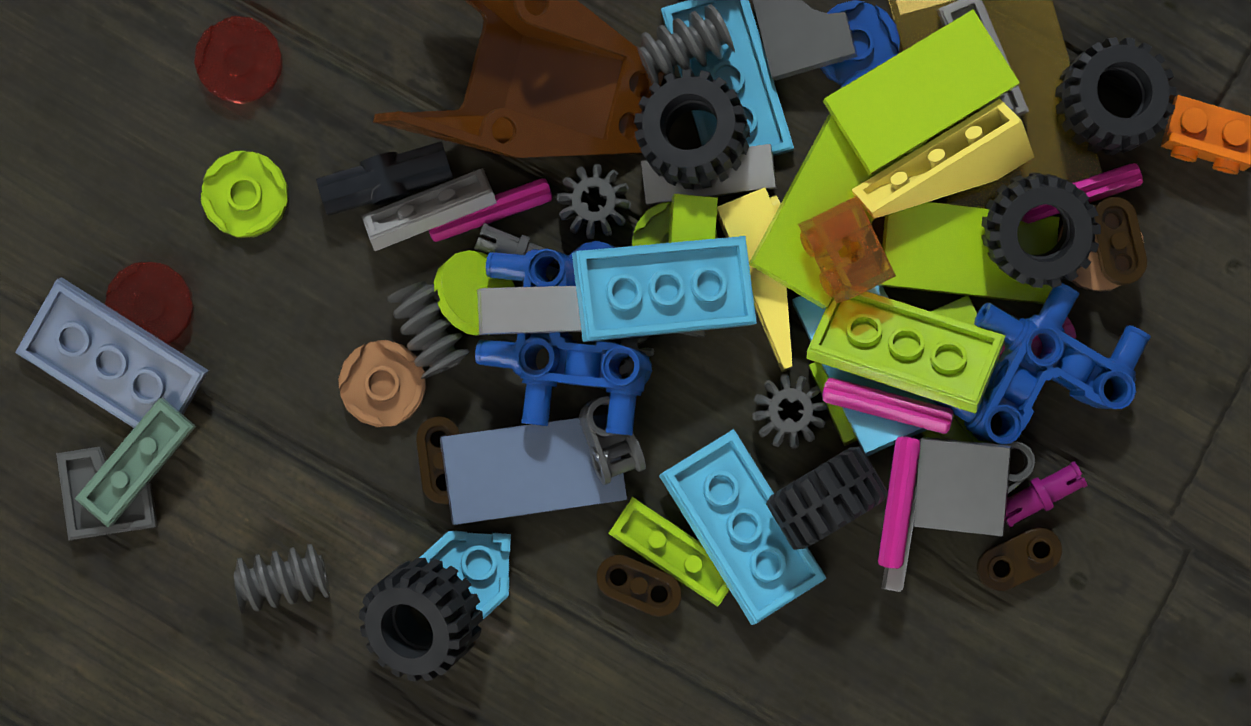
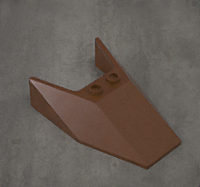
M464 0L482 15L483 28L462 106L457 110L378 113L375 114L373 120L374 123L513 158L642 153L636 141L635 132L638 131L634 120L635 113L642 112L639 106L642 96L647 98L652 96L649 90L652 83L643 66L637 47L578 0ZM663 72L658 73L660 87L664 75Z

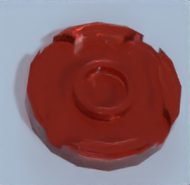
M231 16L215 25H211L204 31L196 45L194 64L200 81L212 95L225 102L245 104L260 99L273 89L281 74L282 54L277 39L264 24L250 17Z
M157 262L133 263L118 272L108 285L106 292V306L166 344L178 339L190 323L193 312L191 290L184 278L168 265Z

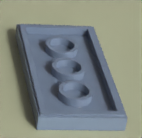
M59 278L55 281L15 352L133 428L136 427L159 398H164L181 414H184L209 371L64 278Z
M608 414L593 416V421L598 428L606 429ZM579 418L549 422L548 426L531 424L440 437L452 525L627 500L623 473L612 477L611 483L603 485L599 480ZM621 456L612 459L610 462L612 463L617 460H620Z

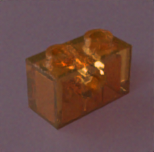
M857 196L798 224L802 231L800 233L801 244L810 257L815 258L821 271L819 274L821 285L828 296L834 297L836 303L852 299L896 276ZM845 246L848 254L841 258L838 250Z

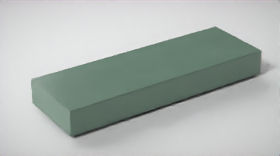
M159 398L76 496L75 500L105 526L112 527L196 426L164 398Z

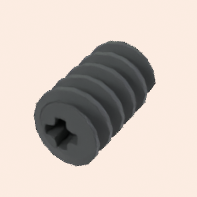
M712 4L705 6V20L696 11L689 13V27L679 18L673 20V34L665 26H658L656 29L657 41L647 32L640 35L641 48L637 46V49L652 85L655 82L659 85V72H663L665 75L673 72L675 76L674 66L679 65L683 70L691 69L690 59L695 58L702 67L707 66L706 52L711 51L718 60L723 59L722 45L727 44L735 53L727 26L719 11Z
M425 281L407 286L387 297L389 303H402L394 310V317L396 319H409L400 328L403 335H416L407 344L408 350H423L414 360L415 366H430L421 379L448 370L461 363V360L470 353L469 348L455 349L454 344L463 337L462 332L448 333L447 328L452 324L446 317H441V310L437 304L438 301H434L433 298L438 293V289L434 292V284L428 285Z
M307 544L305 558H300L296 549L291 547L289 549L288 561L283 562L277 550L272 551L270 565L264 563L260 554H255L253 568L249 569L242 557L237 558L234 583L241 614L245 612L247 600L253 610L261 611L264 597H266L271 607L277 608L280 605L282 594H284L289 604H296L299 590H301L307 601L314 600L316 587L320 589L325 598L330 596L324 559L322 555L317 554L312 544Z

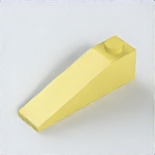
M998 99L853 188L852 192L855 198L876 219L999 180L1033 159L1034 154L1022 120L1001 99Z
M765 187L717 207V219L725 238L746 236L749 262L781 204L777 195L769 197ZM749 265L755 310L781 372H784L792 367L787 287Z

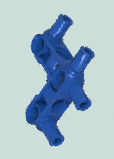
M533 249L525 255L490 252L487 256V277L523 281V287L576 286L573 259L569 255L551 249ZM557 260L560 265L559 274L556 279L549 282L546 277L547 266L552 261ZM569 332L519 333L516 342L483 339L478 341L475 351V360L478 365L513 369V372L522 379V383L526 384L521 423L548 426L552 387H557V383L606 388V392L610 393L606 433L633 436L637 396H641L642 392H644L645 384L650 379L652 373V363L643 351L598 341L596 345L578 344L577 341L572 340L573 336ZM545 347L549 352V362L545 368L540 370L536 365V356ZM630 356L634 361V370L630 377L623 379L619 372V366L624 358Z
M1061 283V286L1052 288L1039 314L1033 315L1029 319L1022 318L1017 320L993 304L985 303L977 313L974 325L1006 335L1005 349L994 368L977 413L965 411L935 400L933 402L939 406L950 408L954 415L963 419L967 430L972 432L973 436L979 441L992 444H1010L1017 440L1029 423L1034 413L1032 406L1046 380L1055 381L1070 390L1069 395L1095 408L1123 409L1133 401L1136 393V372L1134 368L1151 336L1139 328L1130 325L1126 326L1111 357L1106 358L1064 333L1065 330L1062 326L1079 293ZM1035 336H1038L1042 342V351L1038 357L1033 354L1031 349L1032 340ZM1108 379L1111 380L1114 389L1110 399H1107L1104 394V385ZM998 413L1002 419V427L998 434L995 435L991 430L990 422L992 417Z

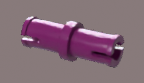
M1073 461L1070 465L1042 480L1036 477L1029 481L1031 486L1008 497L1005 518L1008 526H1014L1015 523L1043 508L1047 512L1054 508V502L1082 487H1087V482L1084 477H1081L1082 472L1077 464Z

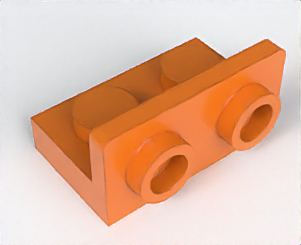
M1177 95L1174 98L1173 105L1176 106L1173 114L1169 116L1161 147L1172 150V157L1187 162H1196L1197 158L1214 162L1213 169L1234 175L1238 174L1239 170L1245 171L1251 167V116L1181 95Z

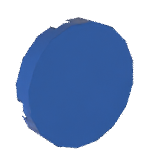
M852 0L837 4L827 12V14L840 12L847 14L858 57L820 68L827 78L841 86L846 79L858 71L877 67L896 56L899 52L900 37L895 22L885 10L876 5L864 3L865 1Z

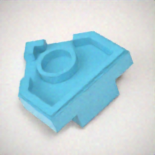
M448 531L419 557L426 558L428 563L433 559L443 562V568L447 569L449 566H453L458 570L457 576L461 580L467 578L471 583V586L468 588L471 594L477 593L480 603L476 605V609L483 612V619L509 596L508 577L511 534H478Z

